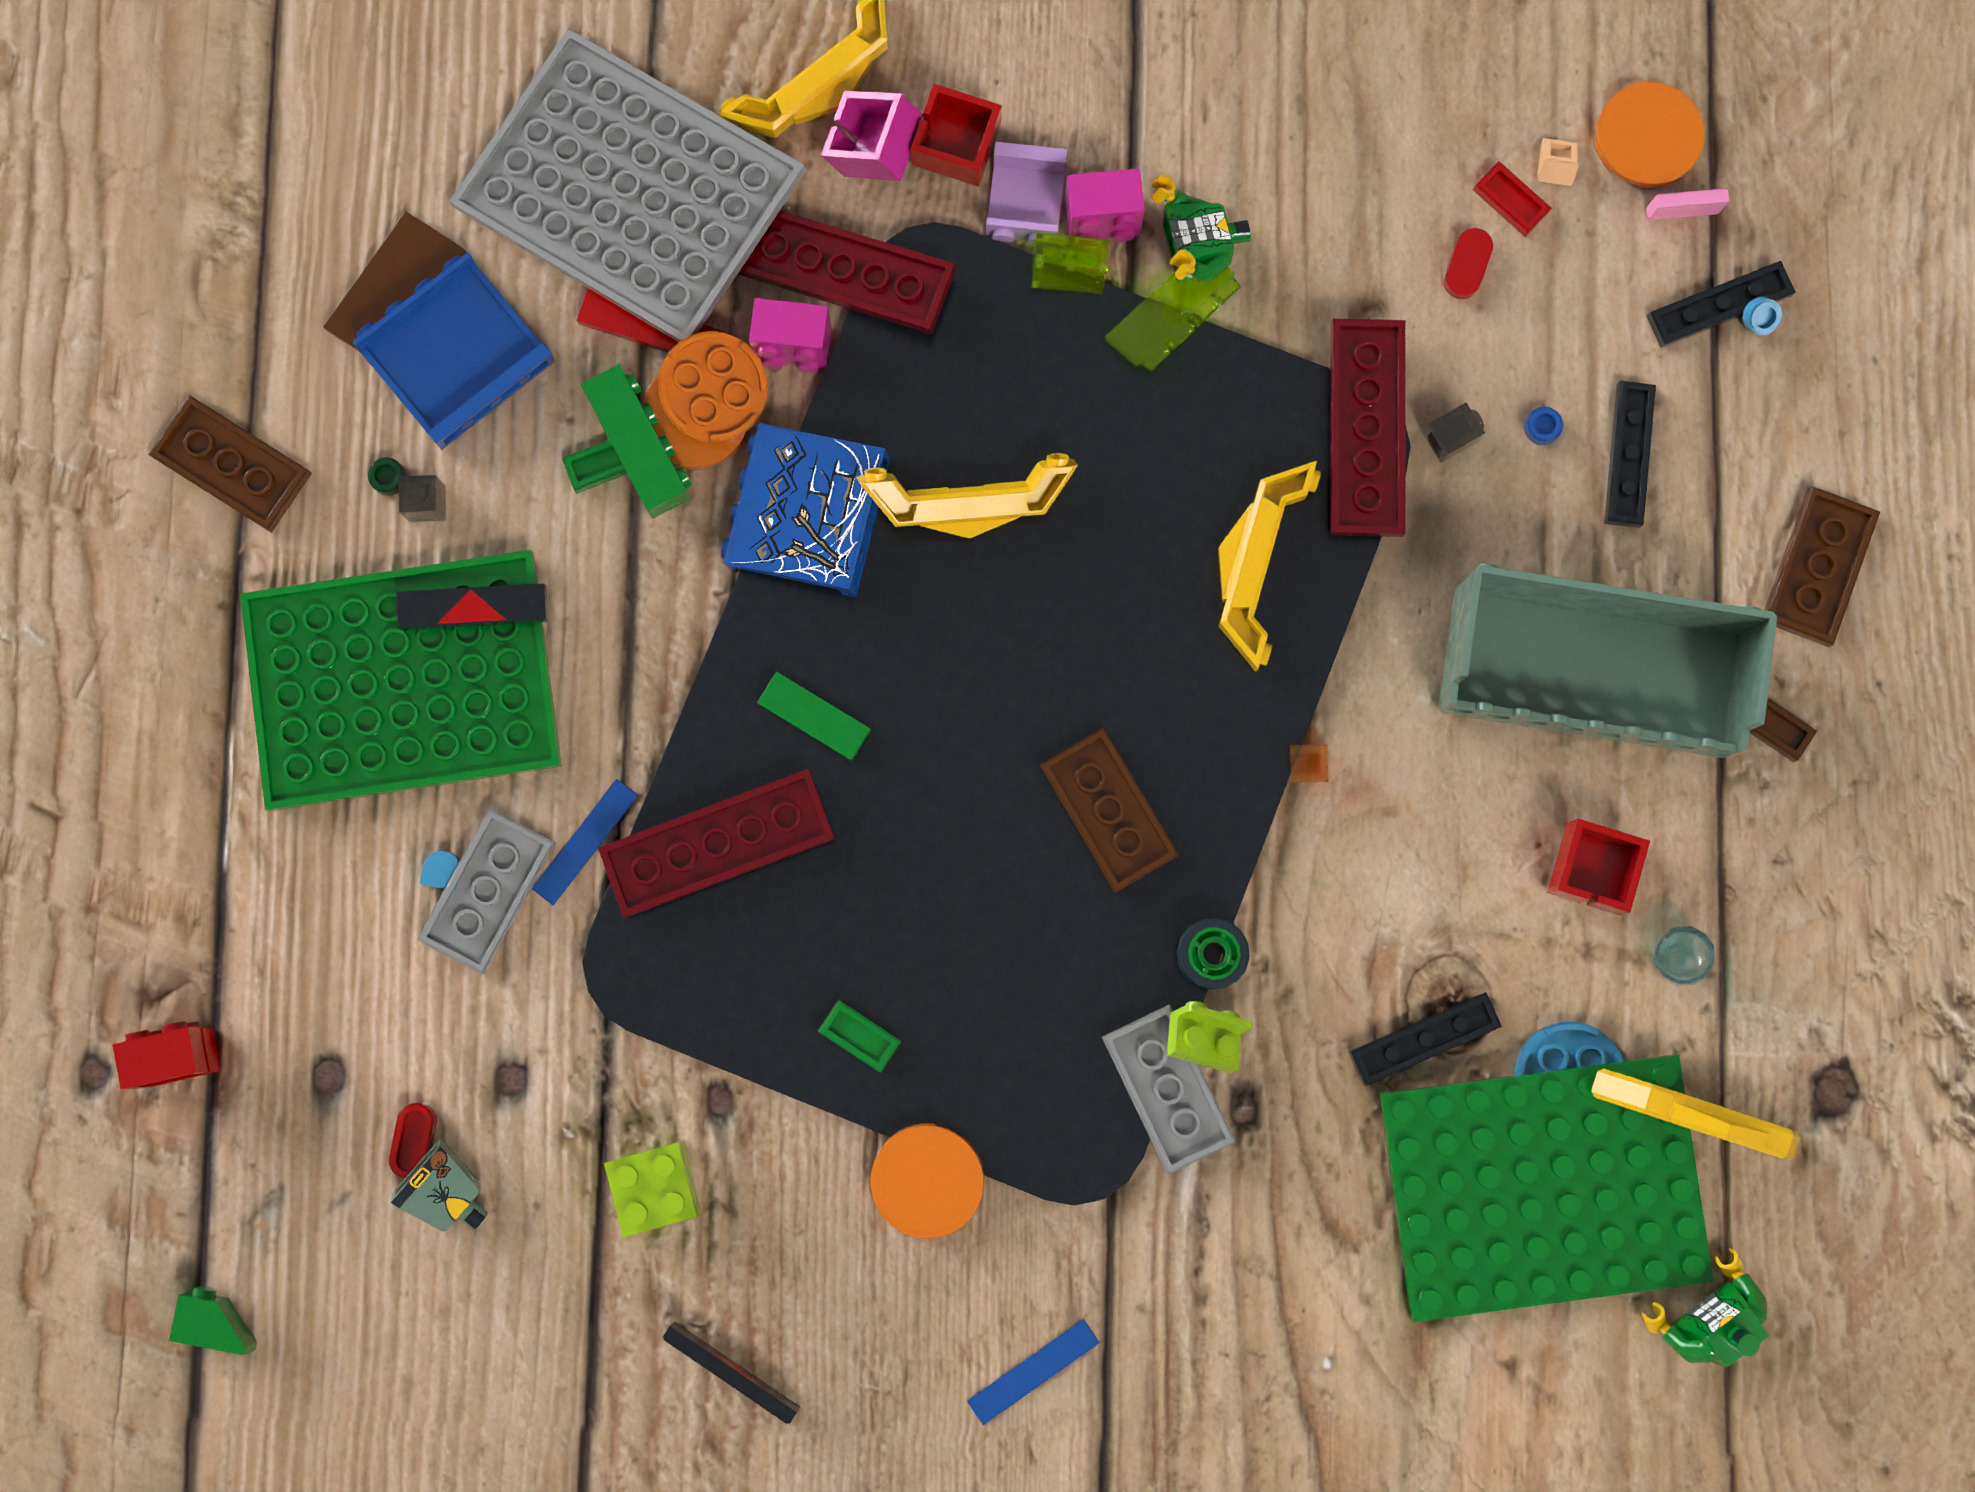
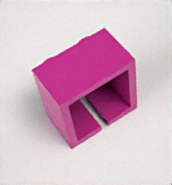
M844 91L834 121L853 137L857 144L838 127L831 126L821 156L844 177L901 181L911 154L910 148L923 115L902 94Z
M1140 168L1067 175L1065 208L1069 242L1077 241L1080 245H1091L1097 243L1099 239L1113 238L1114 241L1124 242L1132 240L1135 236H1140L1145 211Z
M755 298L749 342L751 348L759 356L763 366L771 369H781L783 365L795 364L797 370L807 373H816L818 369L825 370L829 360L833 330L828 306Z

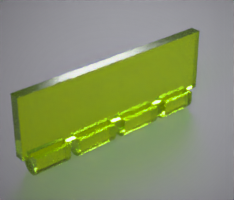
M1227 266L1217 277L1207 283L1195 279L1177 282L1174 273L1105 336V340L1135 366L1142 362V365L1148 370H1153L1170 354L1168 347L1172 350L1177 348L1194 332L1193 325L1199 327L1219 308L1218 303L1223 305L1240 289L1239 282L1234 278L1235 272Z

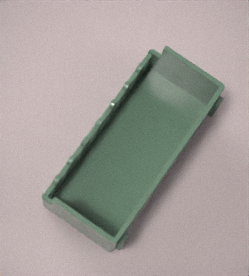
M1478 564L1477 568L1470 572L1469 576L1454 591L1438 708L1445 714L1726 758L1746 750L1749 743L1750 730L1765 723L1777 616L1772 611L1761 610L1754 606L1728 605L1503 569L1491 564Z

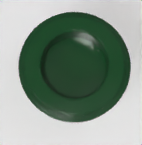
M384 457L372 463L368 470V481L378 493L391 496L399 493L405 487L407 473L397 460Z

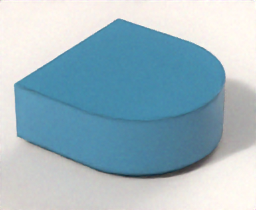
M447 851L432 853L424 862L419 884L445 889L460 859Z

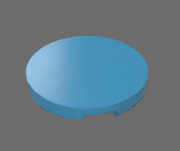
M1560 1022L1538 1030L1524 1043L1515 1062L1514 1075L1625 1061L1615 1044L1599 1029L1579 1022Z

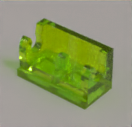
M1045 233L1036 234L1032 252V288L1103 294L1104 274L1108 272L1107 239Z

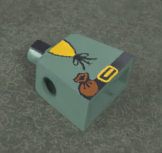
M441 1138L394 1190L391 1197V1203L394 1206L444 1232L448 1230L457 1218L469 1228L475 1230L488 1214L485 1209L473 1201L481 1191V1183Z

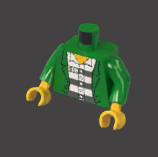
M1162 174L1151 183V186L1157 189L1152 194L1153 201L1158 204L1165 201L1167 204L1164 205L1162 227L1171 257L1169 264L1173 265L1177 283L1189 279L1206 283L1211 282L1232 263L1234 244L1251 240L1248 221L1228 223L1222 204L1210 203L1185 194L1176 188L1175 182L1168 175Z
M1728 1249L1734 1258L1731 1264L1724 1265L1717 1256L1715 1257V1261L1722 1274L1728 1278H1733V1284L1728 1281L1674 1321L1672 1327L1668 1324L1662 1305L1652 1303L1653 1311L1658 1316L1656 1319H1650L1642 1312L1646 1329L1654 1334L1662 1333V1339L1684 1360L1690 1363L1712 1362L1722 1367H1728L1742 1356L1749 1357L1755 1355L1760 1348V1343L1768 1336V1333L1762 1326L1767 1319V1300L1748 1273H1743L1744 1265L1734 1249Z

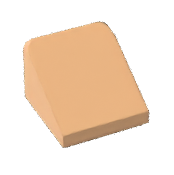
M1543 138L1538 167V181L1571 186L1579 168L1578 143Z

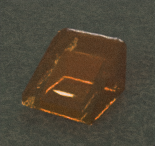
M1329 744L1290 745L1291 782L1330 781Z

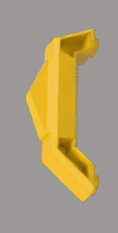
M858 0V5L856 6V30L767 100L746 94L739 98L733 96L720 107L721 112L718 116L745 131L776 138L792 124L798 125L837 112L844 91H856L870 69L871 62L888 49L885 0Z
M1055 453L1048 455L1047 460L1038 462L1026 481L950 489L944 487L906 491L893 474L887 473V470L883 468L867 469L864 471V475L857 476L856 478L895 527L920 525L972 538L1021 516L1046 514L1078 464L1074 459H1069L1067 454Z
M1317 461L1261 479L1254 503L1250 504L1218 548L1222 602H1225L1219 628L1255 672L1260 664L1267 665L1272 649V644L1266 643L1268 633L1255 619L1254 614L1285 506L1305 500L1308 491L1315 493L1321 471L1315 470Z
M1607 1069L1597 1071L1591 1091L1597 1099L1788 1161L1795 1158L1800 1141L1799 1134L1794 1130Z

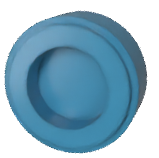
M1757 297L1751 300L1745 307L1742 317L1743 324L1753 333L1767 335L1773 332L1780 324L1782 309L1772 299Z

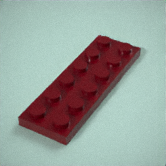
M780 210L738 272V275L932 334L956 272L955 263Z
M1333 318L1331 321L1330 535L1403 537L1406 534L1405 320Z
M807 769L598 847L622 917L628 918L835 840L810 770Z

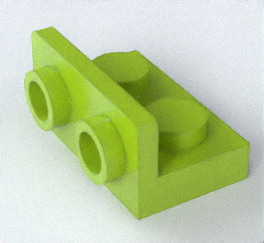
M1188 1002L1186 1006L1170 1012L1167 1056L1233 1073L1239 1070L1241 1034L1252 1030L1253 1022L1240 1018V1015L1233 1011L1219 1012L1208 1009V1005L1202 1002Z

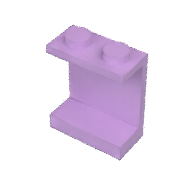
M995 142L989 212L986 219V237H992V239L1002 243H1011L1014 240L1028 241L1030 245L1037 247H1046L1049 243L1057 244L1067 149Z

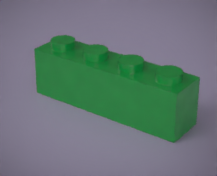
M620 364L581 383L582 389L651 518L654 519L690 500L691 497L686 488L692 486L683 467L680 466L675 469L669 457L674 455L675 452L666 435L658 437L653 425L659 422L649 403L642 406L636 394L642 392L633 373L630 372L625 375Z

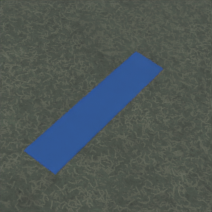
M616 779L532 890L554 906L638 795Z
M1083 1319L967 1402L982 1425H984L1100 1342Z

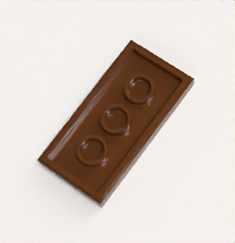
M405 211L323 328L360 352L352 341L357 338L356 334L363 326L370 322L377 323L386 316L385 311L390 305L398 300H407L415 293L414 289L421 281L429 277L434 279L444 271L443 266L451 258L457 255L464 256L467 253L466 250Z
M190 395L148 454L271 533L312 475V472Z
M1810 486L1807 489L1764 609L1776 614L1777 628L1827 647L1834 645L1880 511L1814 486Z
M1104 728L1039 765L1114 894L1179 856Z

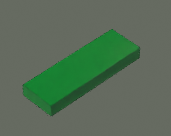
M777 671L757 702L761 707L850 761H853L871 732L869 727Z

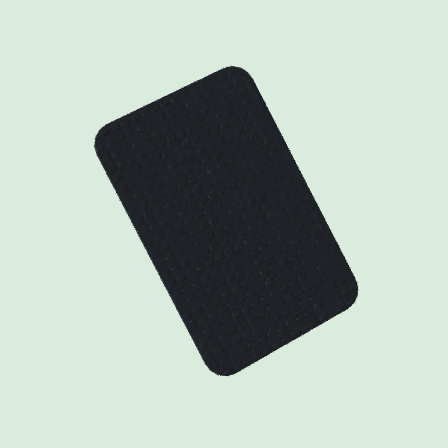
M932 222L905 228L886 241L889 244L955 263L956 272L932 334L850 309L799 431L885 448L891 458L888 473L893 474L906 491L944 487L950 489L1026 481L1038 462L1047 460L1048 455L1055 453L1067 454L1069 459H1074L1078 466L1046 514L1021 516L972 538L920 525L895 527L879 508L857 597L842 595L838 589L743 569L740 570L630 835L809 769L835 840L628 918L622 917L611 883H609L588 933L582 964L588 993L602 1014L630 1033L888 1137L916 1124L932 1123L943 1126L961 1136L963 1135L973 1145L980 1157L984 1176L1047 1201L1076 1206L1104 1200L1128 1183L1144 1158L1150 1142L1148 1133L1105 1046L1102 1036L1169 1004L1172 1010L1175 1011L1186 1006L1188 1002L1203 1003L1208 990L1192 984L1184 977L1178 966L1176 951L1179 940L1190 926L1203 919L1219 918L1234 923L1382 537L1330 535V368L963 227ZM1406 428V472H1407V466H1408V460H1409V454H1410V448H1411L1410 440H1409V436H1408V432H1407V428ZM1317 461L1315 470L1321 471L1315 493L1308 491L1305 500L1287 505L1283 511L1254 614L1255 619L1268 633L1266 643L1272 644V649L1267 665L1260 664L1255 672L1219 628L1225 602H1222L1218 548L1250 504L1254 503L1261 479ZM776 671L871 729L853 761L848 760L757 704ZM1102 728L1105 729L1179 854L1175 859L1115 894L1039 767L1043 762ZM1213 943L1206 945L1203 951L1205 960L1209 964H1218L1222 954L1221 948ZM838 1000L901 1040L898 1048L881 1073L818 1032Z

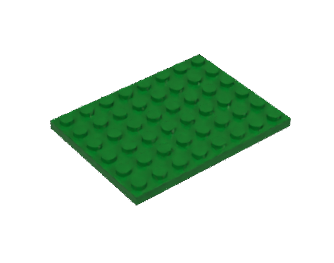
M532 550L240 593L265 810L276 811L562 767L543 622L416 630L398 629L397 592L538 584L534 552Z
M1671 1054L1379 1093L1411 1320L1413 1322L1714 1282L1691 1129L1597 1099L1591 1092L1597 1071L1607 1069L1685 1094L1680 1055Z

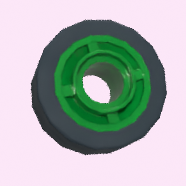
M1219 918L1203 919L1190 926L1181 936L1176 951L1178 966L1184 977L1195 986L1207 990L1223 989L1237 982L1246 971L1250 959L1249 944L1243 932L1230 921ZM1208 944H1216L1222 950V960L1216 965L1209 964L1204 958L1203 951Z

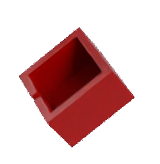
M933 83L923 111V120L919 122L910 148L911 164L979 187L1002 122V105Z
M1579 818L1567 822L1547 893L1578 903L1587 901V906L1616 915L1631 913L1650 840Z
M186 1021L162 1026L163 1033L162 1030L152 1032L143 1030L125 1034V1042L112 1044L120 1089L151 1088L220 1072L221 1066L213 1027H200L199 1022L186 1023Z

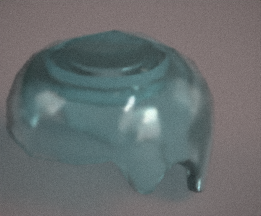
M1693 926L1670 929L1658 942L1654 951L1655 967L1663 979L1677 986L1694 985L1708 975L1714 964L1713 943L1706 933Z

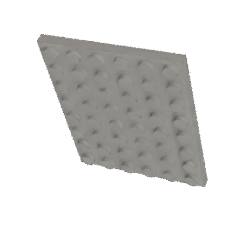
M567 29L449 203L456 210L677 342H680L700 331L805 174L806 169L803 164L572 30Z

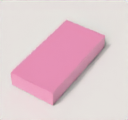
M1728 189L1657 194L1646 208L1647 219L1656 220L1719 214L1729 202Z

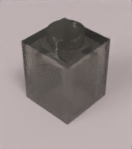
M1467 402L1432 421L1422 432L1440 463L1478 443L1485 434L1483 430L1484 422L1480 414L1475 409L1471 410Z
M436 475L399 476V513L409 522L446 521V485Z

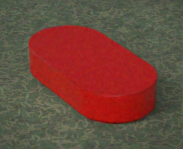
M1470 228L1465 230L1455 244L1444 276V287L1454 298L1467 299L1473 296L1481 285L1493 250L1491 236L1482 229Z
M408 1104L401 1109L397 1116L389 1154V1166L398 1177L406 1178L433 1146L437 1116L434 1110L427 1104Z

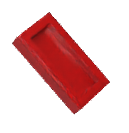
M1500 161L1473 188L1477 195L1524 237L1552 209Z

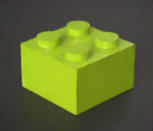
M684 1140L604 1163L623 1238L696 1218L702 1214Z

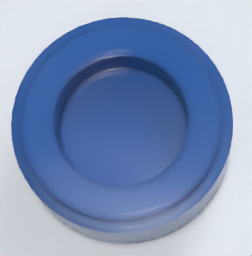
M1550 407L1537 408L1525 421V434L1531 442L1537 445L1551 444L1560 436L1563 430L1562 417L1556 410Z

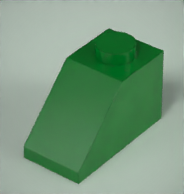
M194 1286L193 1291L178 1295L169 1336L170 1342L240 1355L256 1350L257 1342L228 1297L216 1295L217 1289Z

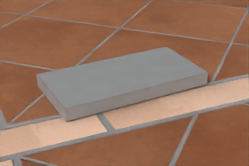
M489 808L417 940L481 974H486L556 843Z
M1170 1004L1102 1036L1105 1046L1167 1175L1236 1142L1199 1064L1167 1056L1170 1012L1173 1011Z

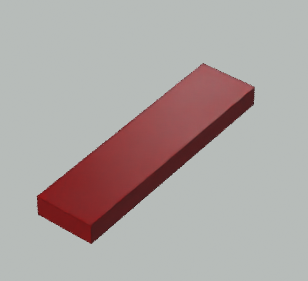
M589 288L587 289L576 319L579 325L667 353L679 343ZM703 325L698 332L717 331L725 333L723 330L708 325Z

